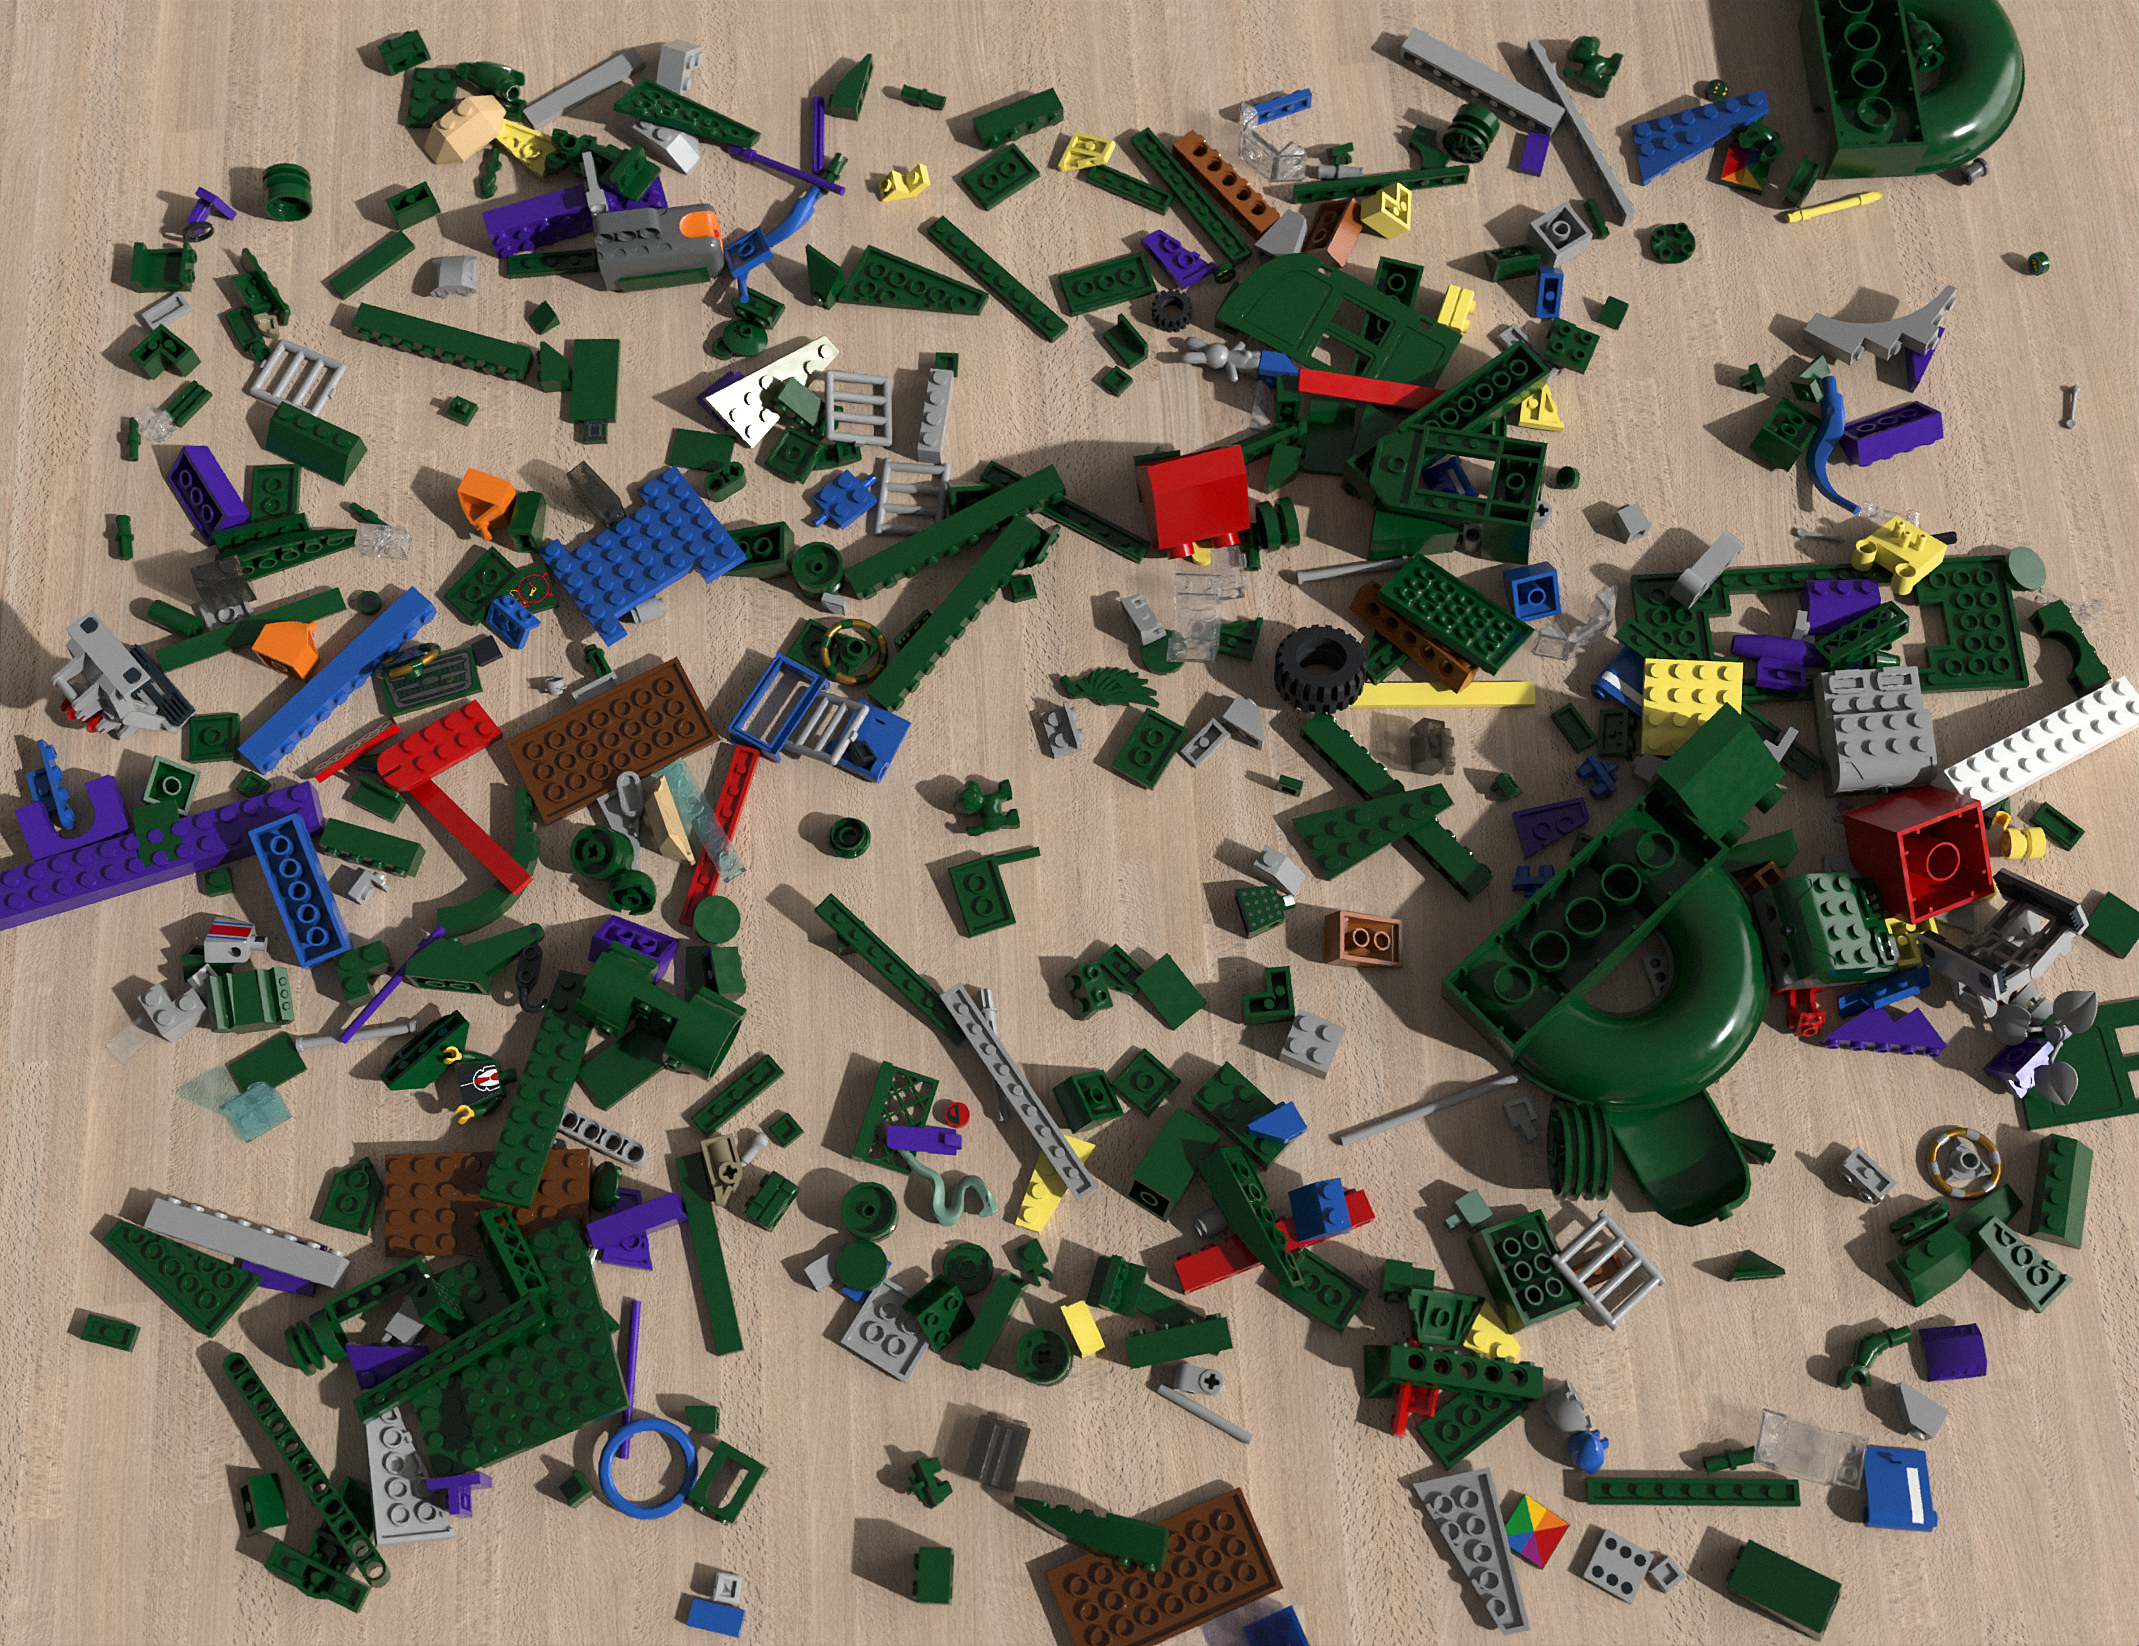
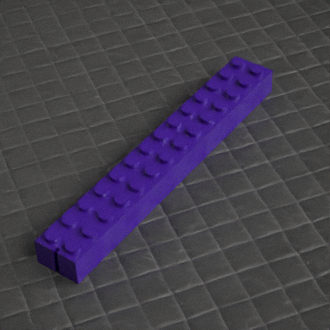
M306 781L179 819V822L173 825L172 832L175 836L182 837L183 844L177 848V855L180 859L168 861V855L163 851H158L153 855L155 865L144 867V862L139 857V840L135 832L0 872V931L257 855L248 831L294 813L302 816L310 838L321 836L326 825L318 791L310 781ZM154 829L149 832L148 839L153 844L160 843L163 840V833L159 829Z

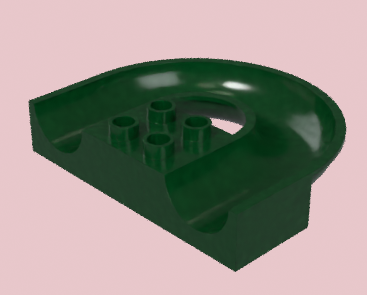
M1803 0L1798 29L1812 112H1825L1828 123L1829 140L1827 159L1823 170L1824 180L1920 176L1947 171L1961 166L1984 153L2000 139L2011 124L2022 100L2025 85V66L2016 31L2009 16L1997 0ZM1906 12H1913L1918 20L1928 22L1943 41L1936 48L1933 45V48L1944 56V61L1936 68L1932 83L1921 93L1918 90L1907 30L1909 25L1905 19Z
M1655 781L1441 980V997L1514 1069L1542 1090L1577 1105L1581 1103H1590L1591 1105L1603 1103L1607 1111H1644L1678 1103L1698 1094L1714 1084L1738 1062L1752 1043L1767 1008L1771 987V961L1752 901L1738 881L1723 866L1730 848ZM1652 933L1659 939L1668 959V977L1663 990L1651 1003L1635 1011L1617 1013L1599 1009L1584 999L1588 993Z

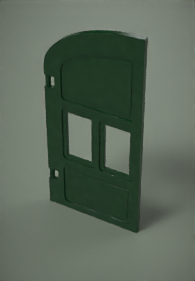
M1306 253L1282 255L1256 269L1234 290L1216 316V319L1279 353L1286 354L1288 358L1308 369L1346 375L1311 356L1323 334H1326L1370 358L1360 377L1428 388L1435 387L1463 335L1425 317L1420 312ZM1321 267L1331 272L1330 277L1319 272V268ZM1343 299L1390 323L1378 346L1331 321ZM1421 320L1432 326L1431 329L1428 330L1418 325L1419 321ZM1377 405L1403 420L1417 412L1416 410Z
M2139 999L2097 1006L2096 1016L2090 1028L2082 1033H2072L2069 1038L2062 1041L2063 1046L2060 1047L2054 1059V1064L2065 1062L2074 1068L2078 1077L2077 1089L2068 1105H2059L2045 1098L2039 1092L2036 1085H2034L2022 1097L2028 1131L2139 1114V1100L2136 1101L2128 1072L2139 1070V1055L2123 1057L2115 1031L2118 1028L2139 1025ZM2051 1014L2038 1027L2048 1026L2059 1019L2054 1014ZM2044 1031L2032 1032L2029 1037L2049 1041ZM2049 1041L2054 1048L2056 1044Z

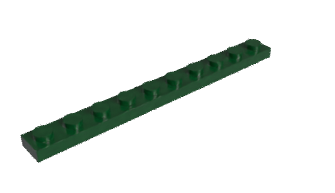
M1630 617L1625 620L1613 636L1642 659L1687 660ZM1741 700V715L1751 724L1763 742L1767 740L1777 746L1774 741L1781 732V729ZM1793 740L1780 762L1808 781L1823 761L1796 740Z

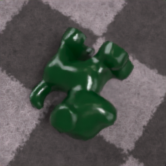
M1906 12L1905 19L1909 25L1907 30L1912 57L1917 58L1915 68L1919 73L1925 74L1939 67L1944 61V56L1933 48V45L1936 48L1943 41L1928 22L1918 20L1913 12Z
M1580 36L1573 41L1568 49L1567 59L1571 62L1583 64L1578 72L1571 71L1569 67H1564L1562 71L1563 76L1576 81L1582 87L1590 88L1597 95L1604 98L1613 77L1604 75L1600 78V75L1605 73L1615 77L1624 55L1613 53L1609 58L1599 55L1600 40L1595 36Z
M1764 116L1747 126H1741L1733 131V140L1739 142L1743 148H1750L1751 146L1757 148L1761 153L1760 160L1765 164L1773 163L1777 156L1784 151V143L1781 140L1780 134L1762 124Z
M975 779L966 780L965 784L955 792L953 808L956 814L959 816L971 815L976 812L980 814L979 826L970 827L967 825L965 827L966 833L969 836H979L985 832H995L1000 829H1018L1020 827L1017 808L1007 811L1006 816H1003L1001 812L1002 803L1012 800V789L1009 779L1000 781L998 783V790L994 793H983L979 782Z

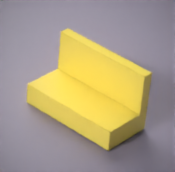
M1084 1299L1068 1307L1065 1305L1060 1307L1062 1316L1082 1359L1106 1348Z

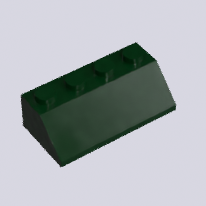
M284 401L281 402L270 419L265 445L266 451L294 464H300L301 467L341 486H345L368 450L361 437Z
M2053 1133L2041 1139L2028 1237L2078 1250L2081 1249L2093 1159V1150L2079 1140Z

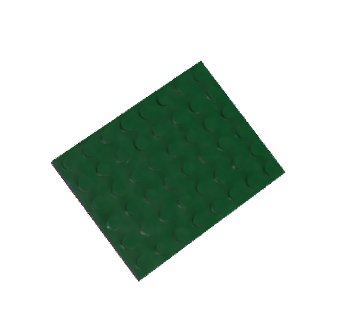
M576 1216L523 1237L549 1288L546 1294L537 1296L545 1318L457 1370L479 1463L484 1469L631 1408L581 1225ZM513 1241L508 1245L516 1248L517 1243ZM486 1254L433 1275L434 1280L449 1289L468 1319L465 1324L449 1336V1341L454 1340L510 1306ZM515 1256L513 1259L515 1264L526 1269V1261ZM525 1277L524 1282L528 1289L538 1287L536 1281Z

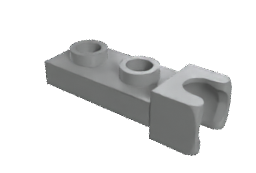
M591 151L582 153L584 162L580 163L583 177L587 176L584 187L591 215L594 217L597 214L609 213L604 191L599 186Z

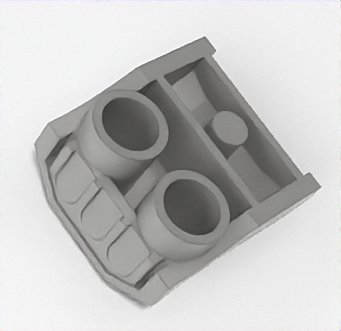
M464 255L434 259L432 261L431 296L437 297L438 295L442 299H447L453 294H461L464 297L476 294L479 279L478 257Z

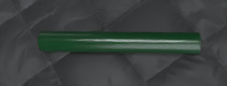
M1039 847L995 856L998 865L1038 857L1041 854Z

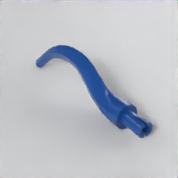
M811 185L803 198H797L784 221L765 235L770 248L786 240L808 222L815 212L813 206L822 196V191L817 186ZM750 271L737 279L739 297L742 303L749 301L746 280Z
M1826 376L1821 380L1824 397L1820 401L1822 422L1807 451V471L1814 486L1825 498L1856 515L1860 511V506L1837 494L1826 474L1827 459L1841 439L1845 427L1843 395L1837 392L1835 377Z

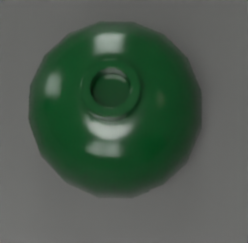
M636 869L625 870L618 873L610 882L607 902L614 910L620 913L623 909L630 911L629 915H644L653 910V906L656 903L657 887L653 879L646 873Z

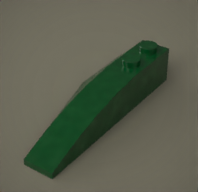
M1380 256L1372 287L1414 309L1424 266ZM1366 311L1360 337L1378 346L1390 323ZM1356 351L1350 376L1360 377L1370 358Z
M321 529L282 534L259 541H250L244 546L235 549H227L215 556L214 567L229 588H233L363 544L364 540L357 529Z
M1244 1146L1218 1149L1198 1162L1197 1166L1200 1170V1177L1207 1183L1212 1193L1213 1201L1219 1206L1233 1230L1252 1254L1288 1289L1302 1286L1304 1281L1294 1256L1291 1252L1286 1251L1285 1248L1287 1244L1286 1236L1276 1226L1275 1221L1278 1219L1276 1211L1274 1209L1270 1210L1266 1201L1270 1198L1268 1191Z
M2007 1183L1885 1265L1916 1308H1918L1960 1280L1985 1251L1972 1232L1988 1216H1995L2007 1225L2024 1204Z
M1014 1497V1504L1019 1511L1059 1538L1086 1551L1114 1560V1564L1128 1568L1130 1565L1140 1567V1570L1145 1573L1155 1574L1156 1571L1163 1573L1170 1545L1167 1527L1107 1513L1106 1518H1103L1089 1509H1083L1081 1513H1076L1070 1506L1062 1504L1056 1505L1054 1509L1050 1508V1504L1045 1501Z

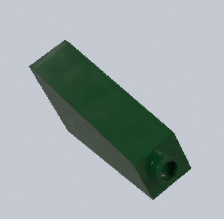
M1368 404L1361 417L1349 459L1399 423ZM1343 476L1340 487L1348 495L1360 499L1361 495Z
M1792 829L1731 847L1723 866L1735 879L1751 876L1772 861L1779 869L1786 868L1799 853Z
M1009 1270L998 1276L956 1356V1359L961 1361L960 1365L970 1371H974V1369L978 1371L984 1366L1030 1282Z

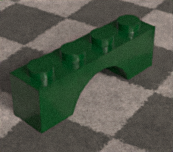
M2061 599L2037 609L2028 620L2040 639L2056 640L2062 643L2071 653L2073 667L2066 680L2078 698L2104 687L2112 679L2108 668L2098 658L2096 649L2089 644L2084 636L2083 629L2077 625L2069 607Z

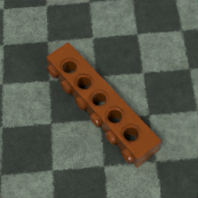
M1192 129L1173 143L1172 156L1256 241L1280 218L1278 211L1274 207H1270L1265 202L1264 197L1260 193H1256L1250 187L1249 182L1245 178H1241L1236 173L1234 167L1229 163L1227 164L1221 158L1220 153L1207 144L1202 135H1198Z
M1371 580L1359 588L1349 607L1351 611L1456 694L1470 685L1480 668L1479 666L1463 658L1461 654L1452 648L1445 646L1430 633L1424 632L1421 627L1405 619L1391 607L1384 605L1382 601L1375 597L1379 589L1382 588L1380 584Z

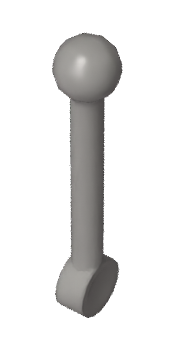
M2077 385L2072 386L2070 389L2072 399L2069 420L2065 423L2067 429H2073L2076 425L2074 413L2077 393L2080 391V387Z
M1799 528L1796 532L1798 538L1809 536L1837 541L1839 544H1843L1846 541L1844 535L1832 536L1807 532L1804 528Z

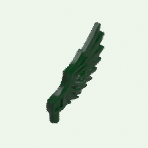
M1106 667L1102 672L1101 669H1097L1096 672L1092 671L1087 678L1084 676L1074 683L1067 675H1064L1059 680L1066 688L1068 695L1074 700L1080 698L1094 699L1104 707L1109 705L1129 707L1130 703L1159 707V703L1149 697L1156 696L1157 691L1143 686L1148 684V679L1137 678L1139 677L1138 672L1128 674V669L1118 672V667L1113 668L1111 671L1109 667Z

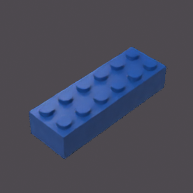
M294 813L248 831L301 968H314L334 960V956L354 950L302 816Z

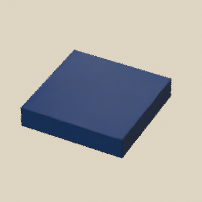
M760 226L723 247L724 257L735 279L774 257Z

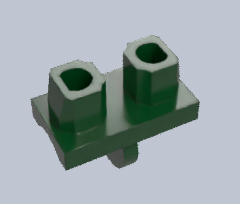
M922 1457L911 1465L914 1474L908 1477L911 1483V1487L906 1490L908 1496L915 1493L919 1502L926 1499L930 1509H933L953 1493L952 1487L947 1480L938 1484L935 1482L933 1475L942 1471L938 1457L927 1460Z

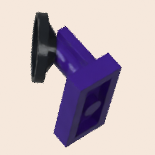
M199 186L195 192L199 200L186 219L189 225L182 230L183 239L187 242H201L210 238L214 234V228L206 220L212 210L230 220H233L237 213L218 196ZM211 228L208 233H206V234H204V235H202V236H199V235L203 234L206 229ZM187 232H191L195 237H187L185 235Z

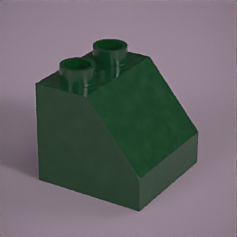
M1726 702L1655 772L1645 790L1656 781L1728 848H1731L1751 829L1741 819L1754 806L1765 815L1785 795L1776 784L1786 773L1751 724Z

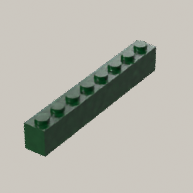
M362 302L351 324L357 337L363 341H376L385 347H398L404 352L420 353L426 358L435 357L448 364H461L467 369L483 370L489 375L498 374L511 381L520 380L525 382L534 361L529 347Z

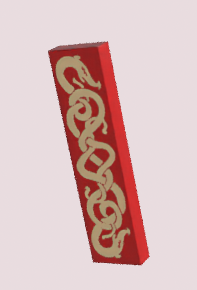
M391 717L310 770L316 780L321 783L400 732L401 729L393 717Z

